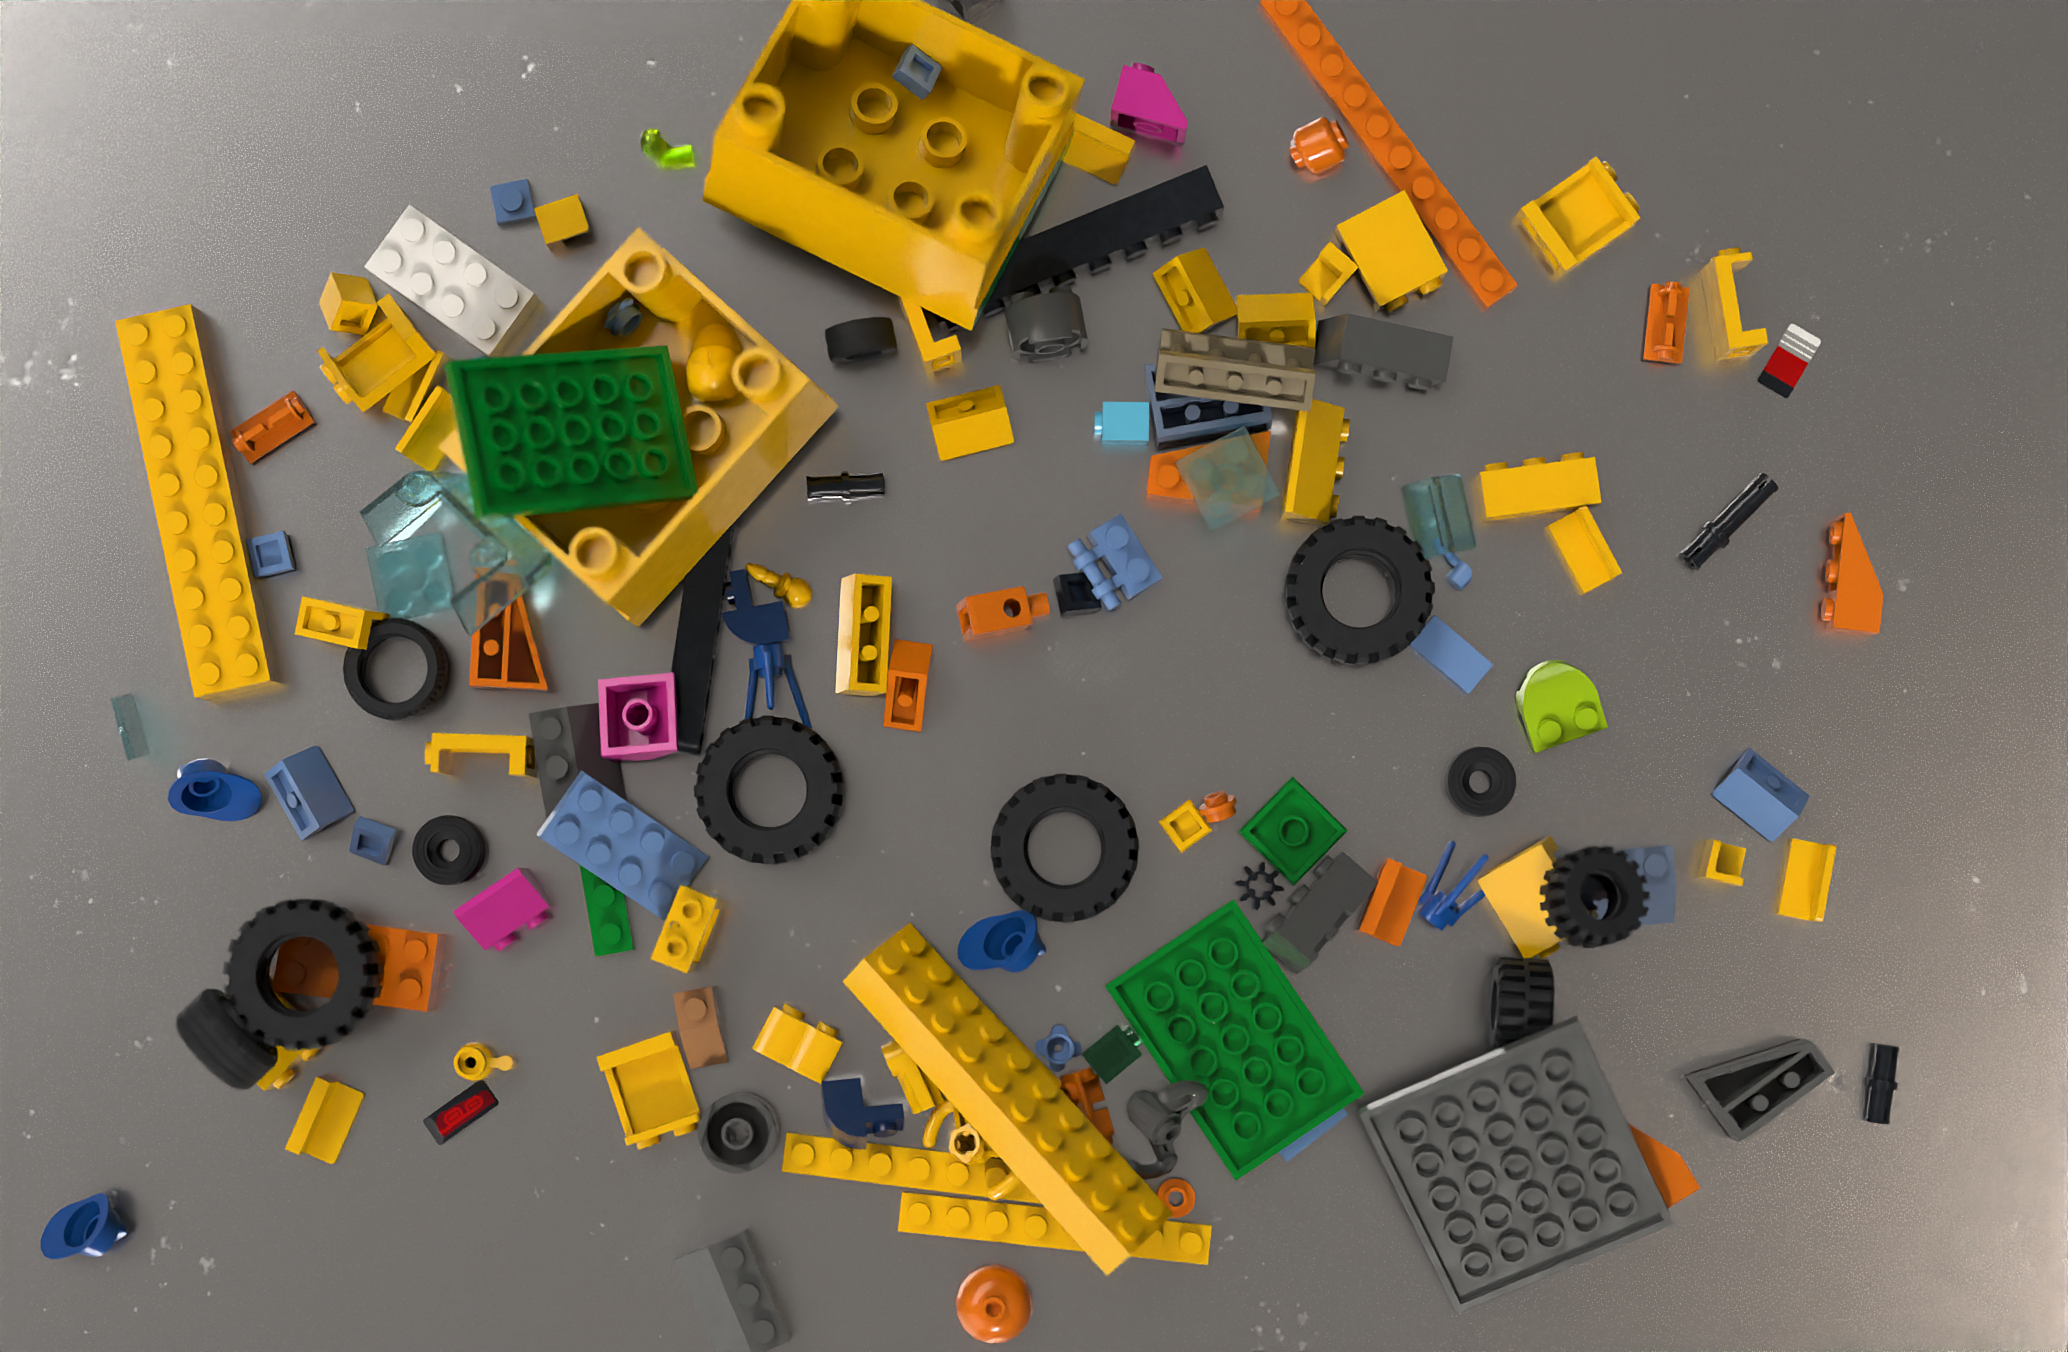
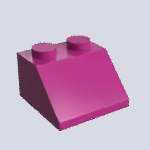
M1133 63L1132 67L1123 65L1111 107L1110 126L1184 145L1188 121L1162 76L1154 73L1155 69L1142 63Z
M674 672L598 679L602 757L613 763L652 760L679 751L676 674Z
M518 867L452 912L484 950H491L495 947L500 952L518 940L515 936L516 932L525 926L533 930L548 920L550 917L547 911L555 906L531 870Z

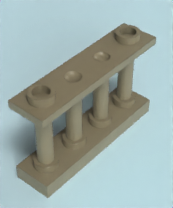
M1162 328L1154 391L1310 411L1316 370L1312 369L1315 348Z

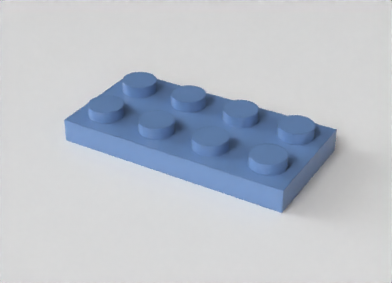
M582 770L536 834L539 838L662 920L670 912L680 885H689L708 858L698 848Z

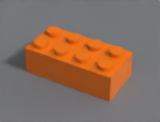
M365 923L370 929L368 935L371 940H376L380 948V951L376 952L378 962H383L384 974H379L378 985H382L380 997L375 998L373 1004L424 1012L435 1011L446 934ZM297 937L282 944L278 949L273 991L332 998L338 985L339 970L331 949L322 941L312 937Z

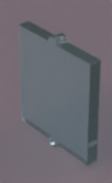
M133 693L110 698L127 760H133L150 754Z

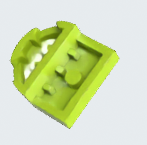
M1549 660L1534 666L1527 672V678L1523 682L1520 691L1517 690V710L1522 715L1531 748L1535 753L1608 728L1595 685L1581 669L1563 660Z

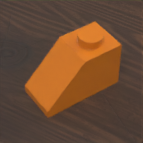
M895 639L888 671L883 727L921 732L930 678L933 644Z

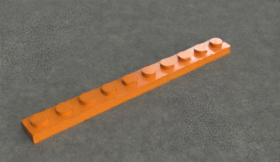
M1261 0L1259 7L1398 193L1403 190L1406 191L1425 229L1484 309H1488L1514 290L1518 284L1307 1Z

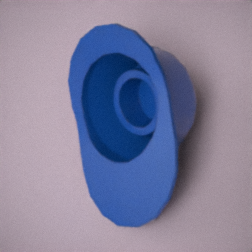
M204 758L179 766L177 780L169 788L167 799L171 807L179 813L234 822L255 814L261 806L262 794L259 787L251 780L228 773L225 766L217 760Z
M1019 910L977 921L961 937L957 951L958 959L962 965L970 970H986L999 967L1008 972L1015 973L1027 969L1037 957L1044 955L1046 947L1037 932V919L1033 913L1030 912L1029 914L1025 910Z
M98 1193L84 1200L69 1204L60 1209L50 1219L41 1237V1251L45 1257L51 1260L62 1259L74 1254L99 1257L105 1254L115 1241L127 1234V1228L121 1223L118 1213L110 1207L108 1196Z

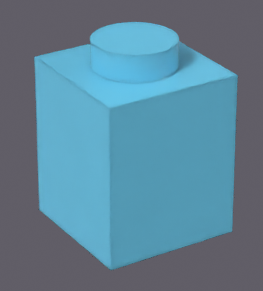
M1103 402L1102 412H1095L1094 435H1102V445H1148L1149 402Z

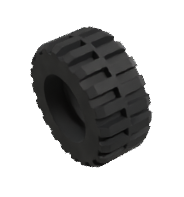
M1356 515L1348 519L1339 518L1331 521L1328 525L1314 531L1302 543L1293 556L1287 576L1285 577L1284 603L1286 612L1289 613L1291 618V626L1295 633L1298 632L1304 640L1303 643L1310 650L1313 648L1321 654L1320 657L1329 661L1341 662L1342 665L1367 666L1392 658L1408 647L1420 635L1425 627L1427 618L1432 612V596L1435 594V582L1431 579L1430 572L1432 567L1429 559L1425 560L1421 553L1423 548L1416 540L1413 542L1406 535V530L1400 526H1391L1387 524V520L1382 518L1368 519L1365 518V515ZM1364 555L1376 559L1387 568L1394 581L1395 599L1391 610L1380 622L1368 627H1351L1339 622L1331 615L1324 603L1322 588L1328 570L1337 561L1348 556Z
M773 715L754 719L747 718L739 721V724L732 728L728 727L719 734L720 737L714 743H710L704 751L706 755L702 763L698 764L696 774H698L697 784L694 785V797H696L698 804L696 810L699 819L706 826L707 829L705 830L710 837L716 840L721 845V848L743 860L760 864L789 863L790 861L807 856L815 848L821 846L828 839V835L833 828L836 827L845 800L844 775L837 756L827 742L815 731L796 720L786 717H775ZM763 754H778L789 758L800 768L806 781V799L802 809L791 821L776 827H763L750 822L739 811L734 798V783L738 772L749 760Z
M1055 774L1035 779L1026 786L1021 787L1000 810L991 834L990 851L993 870L1004 892L1013 902L1029 914L1032 912L1034 916L1049 921H1080L1096 916L1108 909L1126 891L1138 863L1139 839L1136 825L1126 805L1110 788L1082 775ZM1062 811L1074 812L1088 819L1096 828L1101 840V857L1097 867L1086 879L1071 885H1058L1042 878L1032 867L1028 856V841L1036 824L1044 817Z
M284 900L277 902L274 906L264 907L256 912V917L253 920L245 921L238 929L241 933L239 938L232 940L227 950L232 953L230 962H224L223 974H229V985L224 986L226 998L232 997L235 1006L231 1010L236 1019L242 1018L247 1023L244 1028L253 1036L259 1035L263 1037L264 1043L273 1047L282 1046L285 1047V1050L298 1051L320 1048L340 1042L345 1036L352 1035L361 1027L360 1023L370 1017L375 1009L372 1004L375 998L380 997L382 985L378 984L379 974H384L383 962H378L376 953L380 951L377 941L371 940L368 935L370 929L363 921L356 920L353 917L354 913L345 907H338L333 902L325 900ZM297 937H312L325 943L333 952L339 970L338 985L332 998L322 1007L307 1012L296 1011L282 1004L275 995L270 981V967L276 951L282 944Z

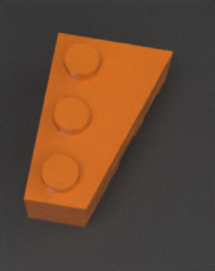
M476 569L469 688L547 692L548 690L515 571Z

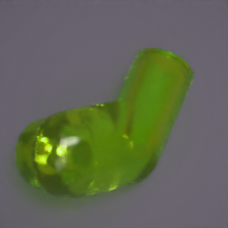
M648 128L642 132L640 147L643 153L657 165L666 167L694 163L692 144L671 146L660 136L661 132L655 128Z

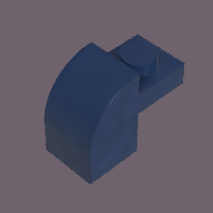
M745 569L729 572L731 581L725 582L727 600L729 605L736 604L737 609L722 612L723 620L729 630L743 642L754 646L792 642L785 603L778 601L754 606L748 572Z
M860 1077L821 1081L824 1122L829 1133L841 1144L854 1149H866L867 1134L873 1133L875 1137H890L895 1135L897 1131L903 1130V1103L864 1107Z

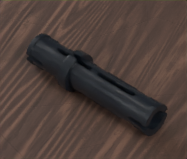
M1763 472L1759 473L1758 477L1713 522L1708 521L1703 526V532L1680 553V556L1686 563L1691 560L1692 564L1690 567L1698 571L1719 547L1724 549L1730 542L1729 537L1773 493L1779 490L1777 484L1772 479L1767 483L1768 475Z

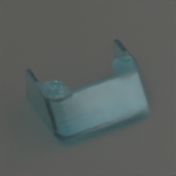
M412 471L363 508L360 514L375 544L380 549L440 501L481 540L471 549L469 554L470 565L479 577L450 599L465 632L471 636L545 576L552 566V557L549 550L513 516L476 520L468 478L465 472Z

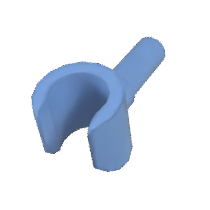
M1442 536L1435 542L1448 562L1454 567L1446 577L1459 590H1463L1472 580V570L1469 565L1462 560L1460 561Z

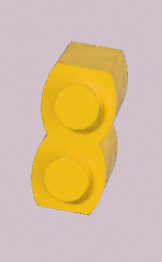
M784 1003L782 1009L774 1006L752 1049L821 1084L843 1043V1040L837 1038L840 1031L822 1021H819L817 1026H814L802 1020L805 1013L787 1003Z

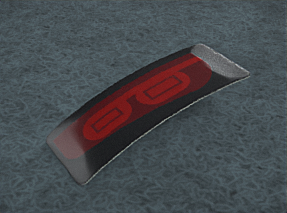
M482 1079L426 1117L423 1123L438 1145H442L496 1107L499 1101Z

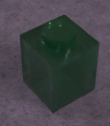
M1116 1023L1082 1051L1081 1055L1104 1083L1108 1084L1142 1055L1137 1047L1143 1042L1129 1025L1121 1029Z

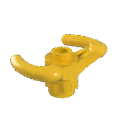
M947 1097L944 1098V1102L939 1103L931 1112L924 1128L922 1139L924 1147L931 1149L936 1145L938 1132L943 1120L949 1113L953 1112L955 1129L950 1134L949 1146L952 1155L959 1157L961 1162L970 1164L985 1163L991 1157H1000ZM1011 1171L1001 1182L989 1188L988 1197L994 1201L1011 1193L1022 1181Z

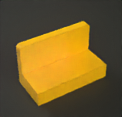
M1075 113L1072 127L1075 130L1063 161L1106 182L1117 185L1136 147V141Z
M1204 247L1178 255L1152 273L1183 331L1204 333L1216 324L1237 316L1236 304Z
M1283 293L1236 296L1238 338L1315 348L1316 316L1313 294Z
M433 350L437 356L393 389L382 411L411 424L435 387L440 385L446 372L445 364L451 358L440 350Z
M1000 384L926 403L939 458L942 461L1014 442Z
M439 385L435 387L395 447V450L433 475L436 474L447 457L438 447L457 427L449 392Z
M1586 505L1546 526L1550 537L1582 595L1622 574L1617 561Z
M302 596L294 634L366 650L372 619H388L390 614L332 600Z
M1789 838L1775 914L1812 922H1823L1837 845Z
M325 1075L317 1076L285 1149L297 1155L306 1153L329 1164L336 1163L363 1102L365 1093Z

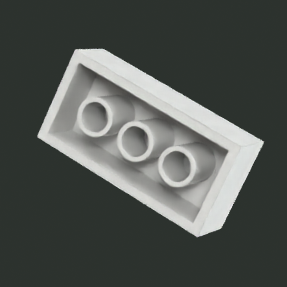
M410 204L364 266L376 278L488 357H500L541 301L534 292Z

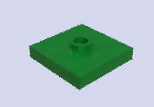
M1292 776L1238 832L1276 870H1279L1285 879L1295 886L1348 830Z

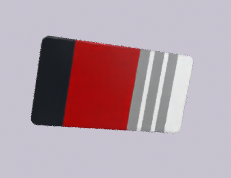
M1790 324L1760 374L1758 382L1782 397L1788 398L1820 345L1821 340L1797 325Z

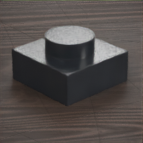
M1084 572L1060 574L1053 579L1061 616L1096 613L1102 608L1100 599L1097 600L1091 590L1094 587Z

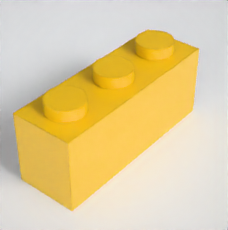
M1584 452L1561 455V461L1546 463V457L1523 460V466L1508 468L1507 462L1484 465L1485 471L1479 472L1476 476L1482 522L1576 510L1584 505L1591 508L1597 507L1602 503L1595 457L1585 458Z
M855 573L841 578L836 694L876 696L887 692L892 577Z

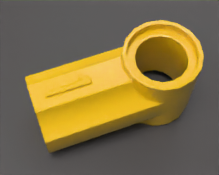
M895 1040L880 1046L893 1077L898 1078L914 1115L944 1102L943 1094Z

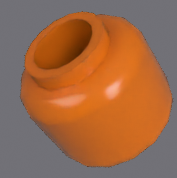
M1320 117L1294 132L1295 146L1290 148V152L1300 169L1306 166L1313 174H1320L1341 163L1346 157L1345 149L1350 146L1337 120L1331 122L1326 117Z

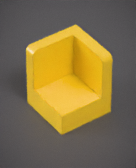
M578 194L534 208L545 244L550 251L565 247L563 240L587 233L590 230L583 210L584 205Z
M1329 242L1319 253L1315 262L1299 278L1298 283L1326 307L1356 274L1359 266L1334 244Z
M334 272L330 273L319 301L329 330L358 335H366L378 307L370 284L365 277Z
M1716 839L1706 840L1697 877L1731 886H1743L1744 878H1741L1740 874L1746 848L1721 843L1720 840Z

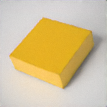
M1190 799L1158 822L1181 853L1212 831V828Z

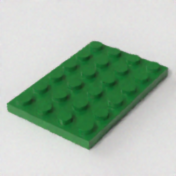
M668 345L450 360L445 364L476 520L691 500L698 492Z
M1234 899L1105 985L1170 1084L1184 1080H1195L1207 1086L1208 1096L1206 1102L1190 1111V1114L1235 1181L1365 1094L1269 950L1262 944V940Z

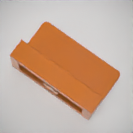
M1384 858L1376 878L1378 883L1370 893L1356 930L1394 946H1400L1426 883L1427 875L1403 866L1402 863L1390 858Z

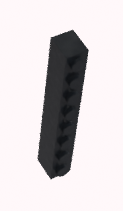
M1207 165L1020 240L982 312L985 316L993 315L1006 308L1004 303L1010 301L1011 296L1017 293L1033 292L1034 296L1040 295V288L1052 283L1055 286L1067 285L1077 279L1076 274L1089 268L1091 273L1104 270L1113 264L1111 259L1124 254L1127 259L1136 257L1148 250V244L1161 240L1162 244L1173 242L1184 236L1182 231L1196 225L1198 230L1216 224L1219 222L1218 216L1223 214L1224 205ZM933 313L939 329L947 326L949 331L962 327Z

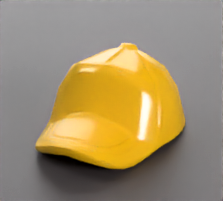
M716 323L710 324L698 333L694 341L691 354L687 359L686 375L689 392L699 401L729 400L740 391L734 383L732 370L736 359L742 354V349L737 335L729 327Z

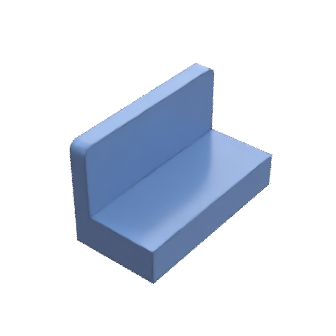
M316 745L282 759L264 774L301 841L314 836L328 824L344 818L354 811L321 750Z
M1750 747L1740 756L1732 772L1713 792V796L1771 842L1799 817L1810 795Z

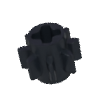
M1260 862L1257 872H1252L1248 866L1243 867L1244 872L1248 875L1245 881H1235L1236 885L1243 886L1245 893L1239 900L1242 902L1250 897L1254 900V910L1259 909L1261 900H1266L1270 905L1274 906L1275 900L1271 895L1274 891H1284V887L1275 885L1274 878L1280 873L1279 870L1268 874L1265 872V862ZM1258 875H1263L1264 882L1270 884L1269 891H1262L1261 897H1256L1255 890L1249 888V882L1257 880Z

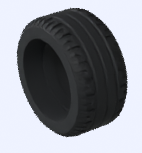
M383 619L371 624L366 650L348 647L343 664L344 682L354 702L367 713L391 721L411 720L427 713L443 696L449 680V660L441 641L426 627L407 619ZM392 637H404L414 641L422 648L427 660V676L421 689L410 699L397 703L387 702L377 697L368 685L366 678L367 661L374 648L384 640Z
M205 989L176 1017L177 1032L195 1057L217 1078L234 1089L248 1090L275 1066L278 1061V1050L276 1046L273 1047L264 1043L263 1037L259 1035L253 1036L244 1028L247 1023L242 1018L236 1019L231 1010L235 1006L231 997L226 998V994L218 989Z

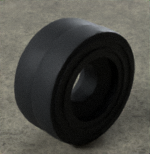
M870 317L833 325L825 330L828 357L832 363L867 361L887 356L897 350L891 318Z
M1473 747L1459 753L1448 765L1444 777L1445 792L1452 805L1462 813L1474 817H1485L1503 810L1512 800L1517 782L1515 770L1509 759L1501 752L1489 747ZM1475 771H1484L1491 778V786L1485 793H1477L1470 787L1469 779Z
M442 815L427 821L418 830L412 845V856L419 872L429 881L441 885H457L468 881L480 870L485 858V842L479 829L469 820L458 816ZM446 839L456 841L460 849L458 857L450 862L444 861L438 853L439 845Z

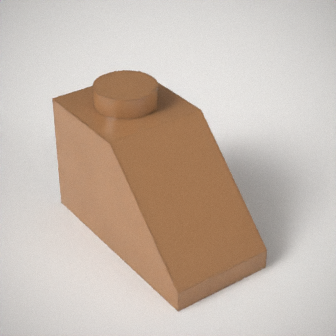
M716 986L673 993L679 1032L690 1069L729 1062Z

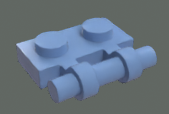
M1122 513L1086 535L1094 548L1088 550L1081 538L1068 545L1069 550L1075 557L1073 560L1074 565L1078 571H1084L1094 587L1091 590L1097 600L1101 599L1109 611L1122 603L1114 591L1120 587L1129 600L1163 578ZM1101 558L1113 577L1106 579L1095 561Z

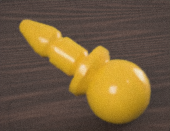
M747 563L745 565V569L754 579L762 581V583L771 588H775L773 595L777 598L782 596L788 606L801 608L811 600L812 588L806 580L798 577L791 578V574L788 572L780 576L759 564Z

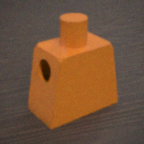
M1024 586L967 596L955 605L963 643L1024 630L1032 625V618L1050 614L1046 592L1027 595ZM1006 605L1011 608L1013 612L1012 617L1005 614L1003 606Z

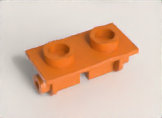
M1667 281L1665 285L1651 283L1643 360L1682 364L1689 287H1681V283Z
M293 390L229 431V433L233 437L231 440L239 452L242 451L249 464H251L315 422Z
M1092 1067L1079 1070L1077 1073L1061 1075L1062 1085L1060 1089L1110 1144L1113 1143L1112 1135L1115 1134L1108 1108L1096 1111L1093 1108L1094 1103L1105 1100L1098 1074H1094Z

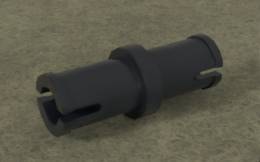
M841 471V475L806 476L808 501L842 498L843 502H850V498L885 497L883 472L849 475L848 471Z
M1875 1043L1872 1074L1866 1081V1086H1869L1870 1089L1864 1121L1890 1125L1893 1091L1898 1090L1899 1083L1895 1081L1900 1047Z

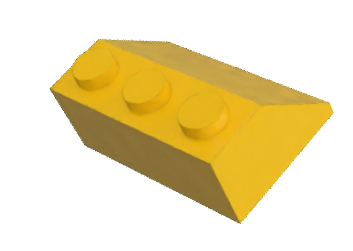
M1312 398L1310 411L1296 410L1280 520L1326 526L1329 523V517L1336 518L1339 495L1333 494L1335 479H1342L1345 457L1338 456L1340 441L1347 442L1350 419L1344 418L1345 408Z

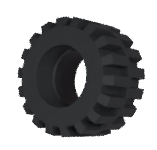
M1597 845L1589 846L1565 854V857L1559 858L1552 863L1553 869L1546 871L1543 878L1548 881V884L1540 886L1539 891L1540 895H1545V901L1539 904L1541 911L1547 910L1549 917L1544 919L1547 926L1555 925L1557 927L1554 934L1559 939L1568 937L1567 944L1574 947L1583 945V948L1601 947L1627 939L1631 936L1630 932L1638 930L1642 925L1638 918L1645 917L1648 912V908L1643 906V901L1650 900L1649 891H1643L1642 884L1648 882L1645 874L1641 876L1637 874L1636 870L1640 866L1635 860L1626 861L1628 854L1624 851L1613 852L1614 847L1607 845L1602 847ZM1587 875L1599 880L1607 892L1608 907L1601 919L1589 914L1581 902L1580 888Z
M1499 957L1493 970L1489 1003V1040L1493 1051L1553 1026L1554 975L1548 959Z

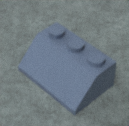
M1672 845L1622 850L1628 854L1627 862L1635 860L1640 868L1636 870L1639 876L1645 874L1648 882L1642 884L1643 891H1649L1650 900L1643 901V906L1648 908V912L1645 917L1638 918L1642 923L1641 926L1674 923L1676 875ZM1565 855L1555 856L1556 859L1565 857ZM1587 875L1581 884L1580 898L1588 912L1595 909L1599 915L1597 918L1601 919L1608 907L1607 892L1599 880Z

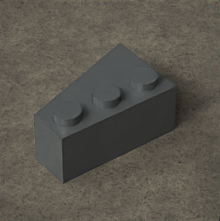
M1346 313L1318 320L1313 366L1335 369L1347 374L1371 375L1373 379L1384 382L1408 381L1409 387L1431 390L1432 385L1444 383L1447 380L1453 336Z
M1341 852L1334 859L1328 855L1314 870L1313 873L1318 876L1310 887L1303 884L1290 898L1289 902L1294 906L1285 917L1279 912L1264 929L1269 935L1262 944L1296 974L1313 964L1319 956L1318 952L1329 940L1331 941L1340 926L1355 912L1378 883L1344 852Z
M1801 1039L1699 1071L1686 1077L1731 1139L1742 1142L1832 1076L1835 1071L1813 1041Z

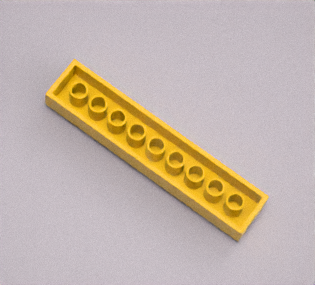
M188 304L116 320L115 324L194 697L208 700L279 684L280 680L258 578L254 577L246 540L249 539L202 313L193 305Z
M911 923L907 924L867 955L843 980V983L1106 1275L1110 1274L1173 1215L1170 1209Z

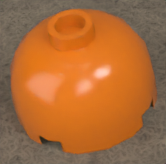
M1000 1264L983 1266L970 1272L960 1284L955 1300L957 1317L963 1329L976 1340L989 1344L1004 1343L1018 1336L1028 1325L1033 1310L1032 1292L1025 1278L1013 1268Z

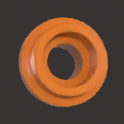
M1218 791L1203 798L1205 803L1199 807L1200 814L1205 815L1208 823H1213L1236 814L1234 805L1237 803L1235 795H1226L1225 791Z
M1179 1178L1169 1179L1162 1183L1157 1191V1196L1173 1213L1172 1218L1183 1217L1194 1207L1195 1193L1192 1186L1185 1180ZM1174 1191H1179L1183 1194V1202L1177 1206L1170 1204L1168 1200L1170 1193Z

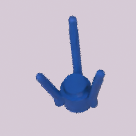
M762 644L752 647L753 658L749 659L750 674L744 719H752L758 672L759 678H765L767 708L772 710L775 707L773 678L781 677L782 669H784L802 723L812 729L792 668L791 655H784L783 644Z
M1454 841L1448 843L1427 890L1419 899L1424 905L1418 913L1441 931L1448 924L1453 926L1460 916L1486 896L1481 889L1455 909L1458 904L1454 901L1489 860L1487 854H1483L1448 896L1442 891H1439L1434 896L1455 849L1456 843Z

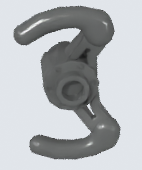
M1184 1080L1172 1083L1161 1089L1158 1095L1155 1092L1149 1091L1139 1092L1129 1102L1127 1107L1129 1120L1148 1138L1157 1158V1161L1150 1165H1143L1135 1160L1127 1161L1142 1179L1147 1180L1166 1175L1177 1164V1155L1175 1154L1173 1142L1180 1134L1181 1123L1186 1114L1206 1102L1208 1088L1205 1084L1195 1080Z

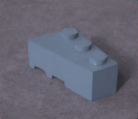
M1144 364V379L1157 449L1271 430L1273 419L1271 406L1155 392L1157 367L1156 365Z

